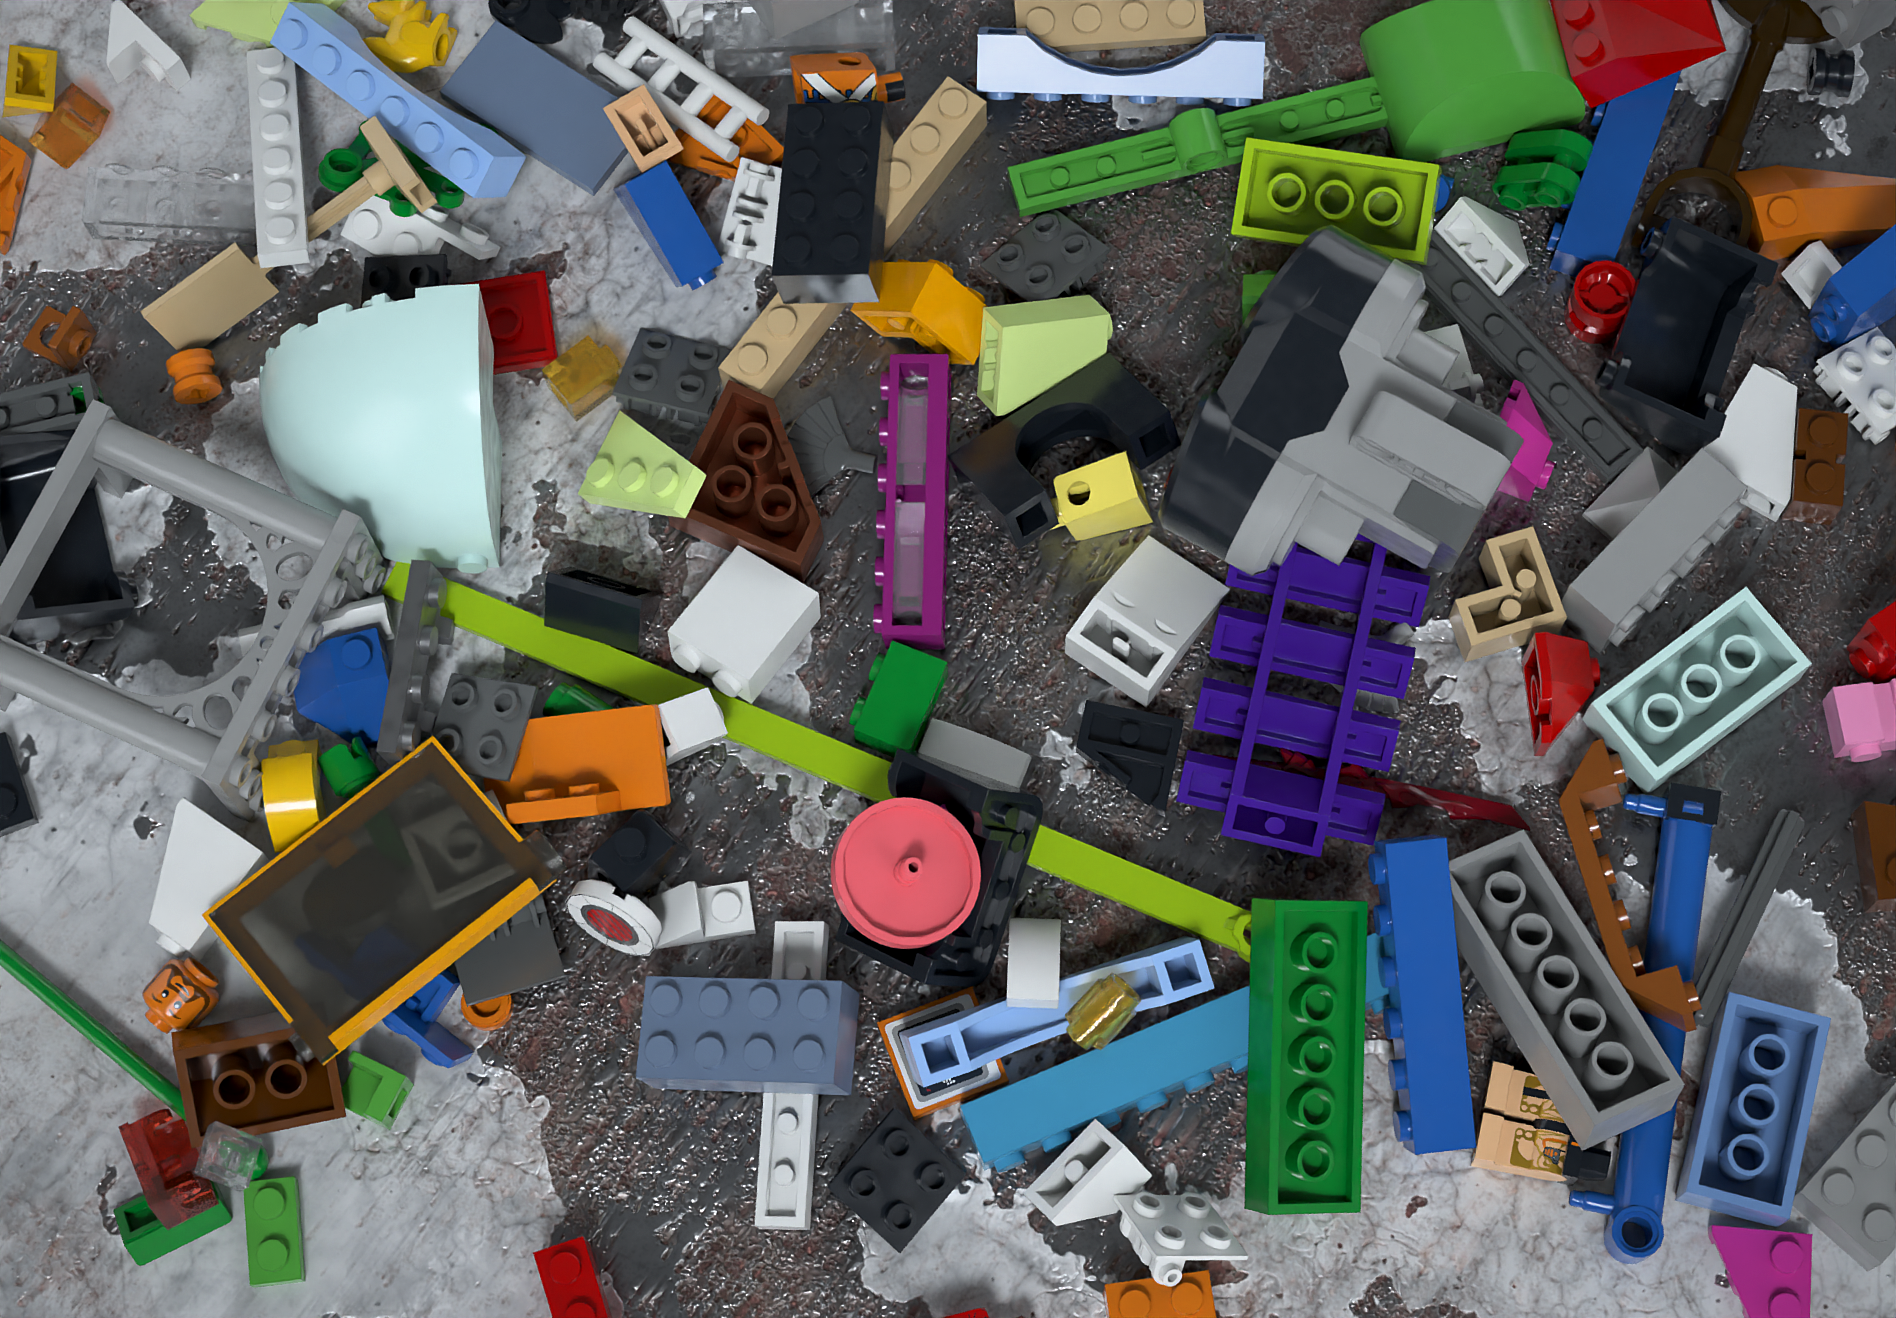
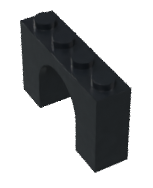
M1108 353L948 455V458L961 489L1019 550L1059 524L1046 489L1030 474L1035 462L1051 447L1076 437L1093 436L1103 438L1112 442L1122 452L1126 451L1130 460L1142 471L1182 444L1170 411L1122 364Z

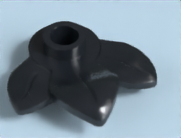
M489 0L488 2L490 14L495 21L507 27H515L523 38L536 44L546 45L561 41L563 39V32L559 22L565 21L574 14L570 10V2L564 3L563 0ZM510 3L520 4L515 9H505Z

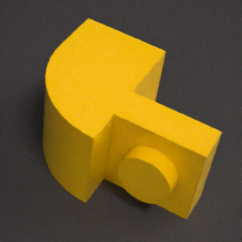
M318 739L307 741L289 740L281 744L269 745L268 757L262 759L263 800L275 853L286 850L327 818L320 788L321 768L317 762L318 758L322 755Z

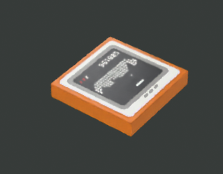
M972 987L877 1022L913 1120L1009 1084L1000 1058L968 1073L926 1087H922L913 1080L899 1032L979 1006Z

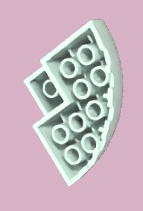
M479 284L415 288V298L398 301L391 300L385 293L374 295L371 300L364 302L360 309L353 310V306L344 303L318 313L317 324L308 327L298 323L280 336V345L276 349L269 348L266 351V363L264 366H260L259 402L263 425L273 459L284 481L299 501L335 517H339L342 509L361 516L383 558L411 564V559L431 561L436 568H457L461 572L472 574L482 573L487 568H500L502 439L493 406L494 346Z

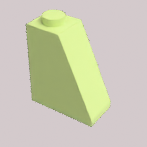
M1090 295L983 307L977 396L996 416H1002L1058 386L1106 355L1107 342L1113 332L1110 314Z

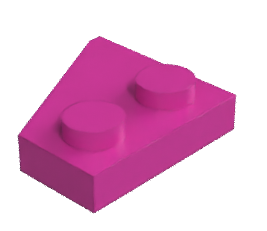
M1718 1225L1708 1227V1237L1711 1244L1715 1243L1727 1270L1725 1274L1733 1293L1739 1297L1743 1306L1742 1313L1744 1318H1810L1812 1234Z

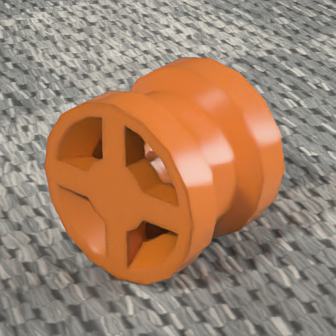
M203 348L188 349L172 355L166 361L167 372L170 377L175 379L176 383L172 390L176 402L188 405L199 404L217 397L222 392L221 381L218 376L213 374L212 369L216 362L211 350Z

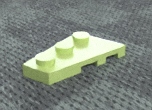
M619 410L594 462L586 472V478L578 495L590 504L686 519L707 475Z

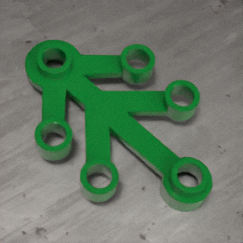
M477 123L481 126H484L492 130L497 135H499L493 127L486 124ZM360 126L358 136L348 149L338 148L331 150L319 164L318 178L326 188L332 191L342 193L364 176L362 174L363 171L378 161L376 157L366 159L368 154L373 151L364 137ZM394 139L428 189L435 193V199L440 206L451 209L462 205L465 191L448 178L424 169L425 167H431V165ZM395 185L381 196L377 193L374 195L389 201L391 212L399 217H410L418 211Z

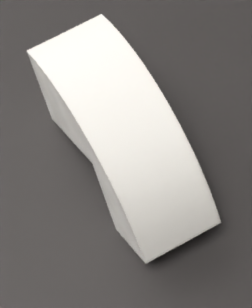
M1010 918L1007 1007L1058 1009L1060 919Z

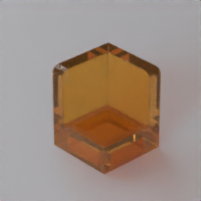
M71 83L54 101L53 112L42 113L28 142L60 166L68 169L100 137L111 111L74 83Z

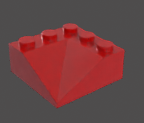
M1550 0L1571 78L1590 108L1727 51L1711 0Z

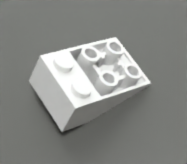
M1148 535L1094 596L1070 629L1065 639V654L1147 708L1229 593L1230 588Z

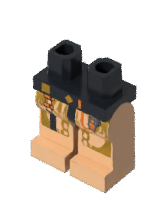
M1493 1061L1488 1072L1480 1113L1482 1116L1478 1123L1475 1139L1476 1148L1473 1149L1470 1166L1542 1180L1557 1181V1183L1573 1186L1577 1179L1604 1181L1608 1175L1611 1151L1593 1147L1582 1151L1537 1076L1513 1069L1514 1066Z

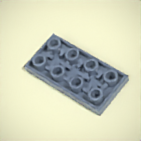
M498 21L492 24L439 91L443 100L479 123L493 127L499 136L592 196L596 195L628 153L603 110L605 106L619 98Z

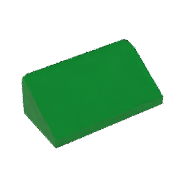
M208 1164L113 1210L123 1244L139 1266L172 1252L232 1221L230 1211Z

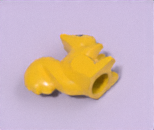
M415 0L371 2L368 4V9L374 14V19L388 26L389 29L385 38L369 36L362 40L370 51L393 72L408 74L429 66H445L457 37V30L453 27H447L448 14L440 13L430 23L432 11L426 10L427 2L424 0H420L415 3Z

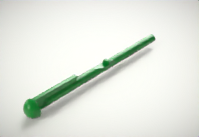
M0 939V966L186 1121L181 1091L178 1087ZM238 1139L213 1144L222 1153L235 1161L238 1165L235 1176L241 1180L252 1181L258 1179L267 1170L269 1156L262 1145L251 1150Z

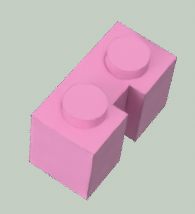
M1896 679L1882 684L1873 685V682L1833 687L1822 700L1834 758L1851 756V761L1863 762L1880 757L1882 755L1881 751L1896 749Z

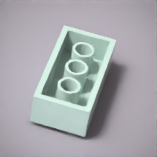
M1745 587L1593 701L1582 720L1599 740H1604L1606 749L1611 755L1619 754L1625 772L1640 790L1648 795L1799 681L1812 663L1749 589Z

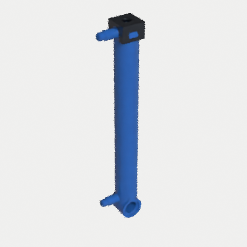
M1671 782L1662 794V797L1629 793L1624 795V809L1633 810L1639 814L1659 817L1658 828L1661 829L1643 961L1646 974L1677 965L1682 982L1693 980L1713 829L1717 826L1721 798V791ZM1638 1009L1681 1077L1686 1032ZM1678 1098L1670 1111L1620 1134L1613 1194L1590 1190L1570 1191L1569 1204L1571 1206L1582 1208L1584 1211L1610 1215L1609 1223L1604 1231V1245L1608 1253L1615 1260L1624 1264H1637L1646 1260L1658 1250L1664 1238L1662 1217ZM1624 1223H1635L1643 1229L1646 1239L1644 1247L1634 1248L1624 1241L1621 1230Z

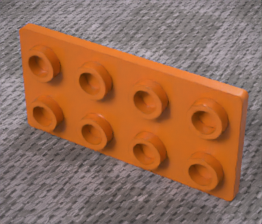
M657 704L529 719L510 782L483 778L485 792L493 789L509 824L594 816L621 810L668 805L671 802L659 707Z

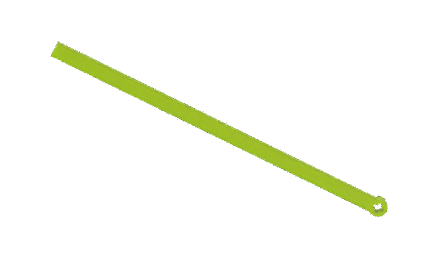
M397 561L381 591L382 595L400 604L404 602L410 570L409 563ZM443 577L447 585L445 604L441 608L440 616L452 619L456 627L643 705H659L708 687L604 643L544 626V618ZM708 687L713 700L720 706L724 716V725L728 733L722 738L879 803L896 798L891 795L888 788L887 774L892 764L891 762ZM1043 825L1039 826L1027 865L1237 952L1239 957L1250 963V939L1243 935L1246 929L1251 931L1250 911Z

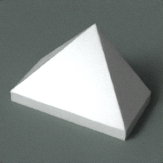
M1466 196L1460 197L1434 227V230L1499 298L1530 264L1518 223Z
M1647 446L1644 452L1617 477L1582 516L1612 542L1678 472Z

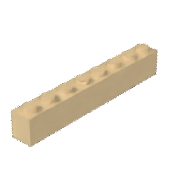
M948 76L893 145L883 258L987 126V102ZM777 292L718 367L722 388L724 389L728 380L774 399L848 303L783 304L779 292Z

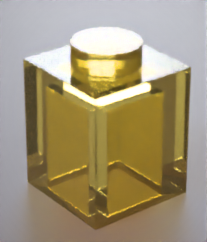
M588 335L544 367L542 372L547 387L577 422L612 396L619 378L618 370L622 368V365L606 344L599 348Z

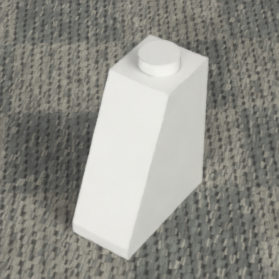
M1754 363L1724 413L1727 417L1720 437L1705 446L1704 450L1748 486L1739 502L1776 522L1791 499L1797 386L1789 383L1787 377L1780 371L1770 367L1762 368Z
M183 797L176 806L149 924L161 934L156 943L179 959L187 952L200 961L218 938V935L206 922L202 914L264 867L270 860L261 850Z

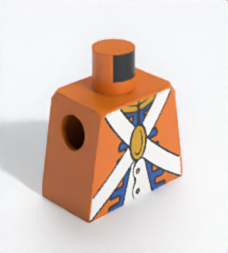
M851 52L789 56L796 104L884 101V104L905 100L906 98L905 85L901 73L898 71L877 76L875 66L865 53Z

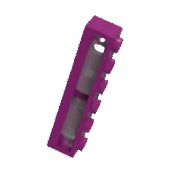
M890 354L889 371H881L880 379L881 400H889L888 417H880L879 442L880 446H887V463L878 464V491L886 492L885 510H877L876 515L877 539L885 540L884 556H876L875 584L876 586H883V604H874V633H882L886 649H889L892 640L913 649H945L950 473L948 455L950 454L952 369L948 354Z

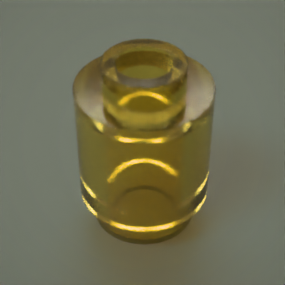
M1111 973L1105 980L1099 978L1065 1013L1069 1023L1066 1031L1082 1048L1088 1050L1093 1046L1103 1050L1136 1015L1135 1008L1141 1002V998L1124 979L1114 973Z

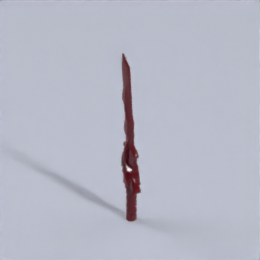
M1281 748L1280 754L1283 762L1250 760V764L1324 780L1325 769L1315 767L1311 759L1308 760L1299 752L1292 753L1287 749ZM1212 754L1213 756L1231 759L1237 761L1238 758L1234 756L1228 757L1225 755ZM1341 764L1338 784L1386 794L1385 799H1389L1392 808L1421 805L1444 810L1452 820H1488L1527 831L1531 830L1511 805L1394 780L1370 777L1362 766L1354 764L1344 766Z

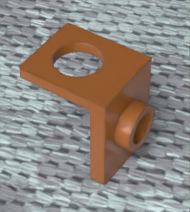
M73 305L68 314L65 315L50 306H46L22 342V345L29 351L72 373L79 360L89 351L97 332L82 309ZM52 325H60L48 343L49 348L45 347L42 343L43 332Z

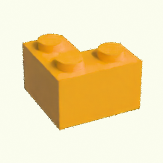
M898 259L897 262H883L880 301L854 303L850 311L882 337L913 338L931 354H948L950 364L974 365L980 354L983 307L988 306L984 304L985 298L983 295L958 282L953 277V270L946 264L933 259H929L927 262H910Z

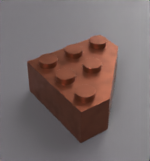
M728 380L689 459L690 463L707 476L686 519L668 516L670 526L729 552H733L739 545L794 579L804 583L824 542L820 517L807 489L804 476L786 435L774 399Z

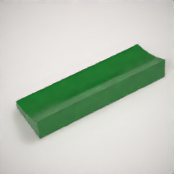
M1252 898L1244 1209L1266 1215L1361 1213L1368 901Z

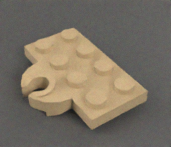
M1014 0L1016 28H1027L1043 43L1060 53L1203 43L1206 40L1203 0Z

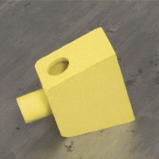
M1126 451L1056 476L1053 479L1057 497L1050 499L1059 524L1052 529L1066 525L1075 540L1082 541L1153 522L1142 479Z

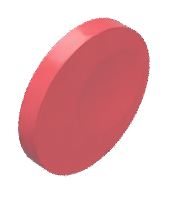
M893 798L870 806L847 825L840 835L832 855L831 884L835 899L843 915L861 934L872 941L888 947L899 949L920 948L945 938L956 930L969 916L980 889V860L971 836L951 813L934 803L922 799Z

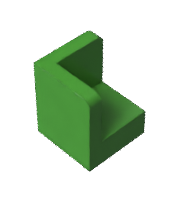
M352 1050L348 1060L353 1065V1068L342 1087L345 1109L390 1130L414 1084L407 1076Z

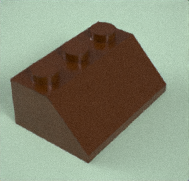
M325 1002L308 1005L326 1028L329 1029L330 1024ZM279 1011L171 1032L173 1055L191 1148L346 1117L336 1056L323 1066Z

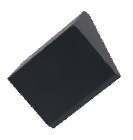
M571 566L549 571L545 581L544 626L638 653L659 608L663 593Z

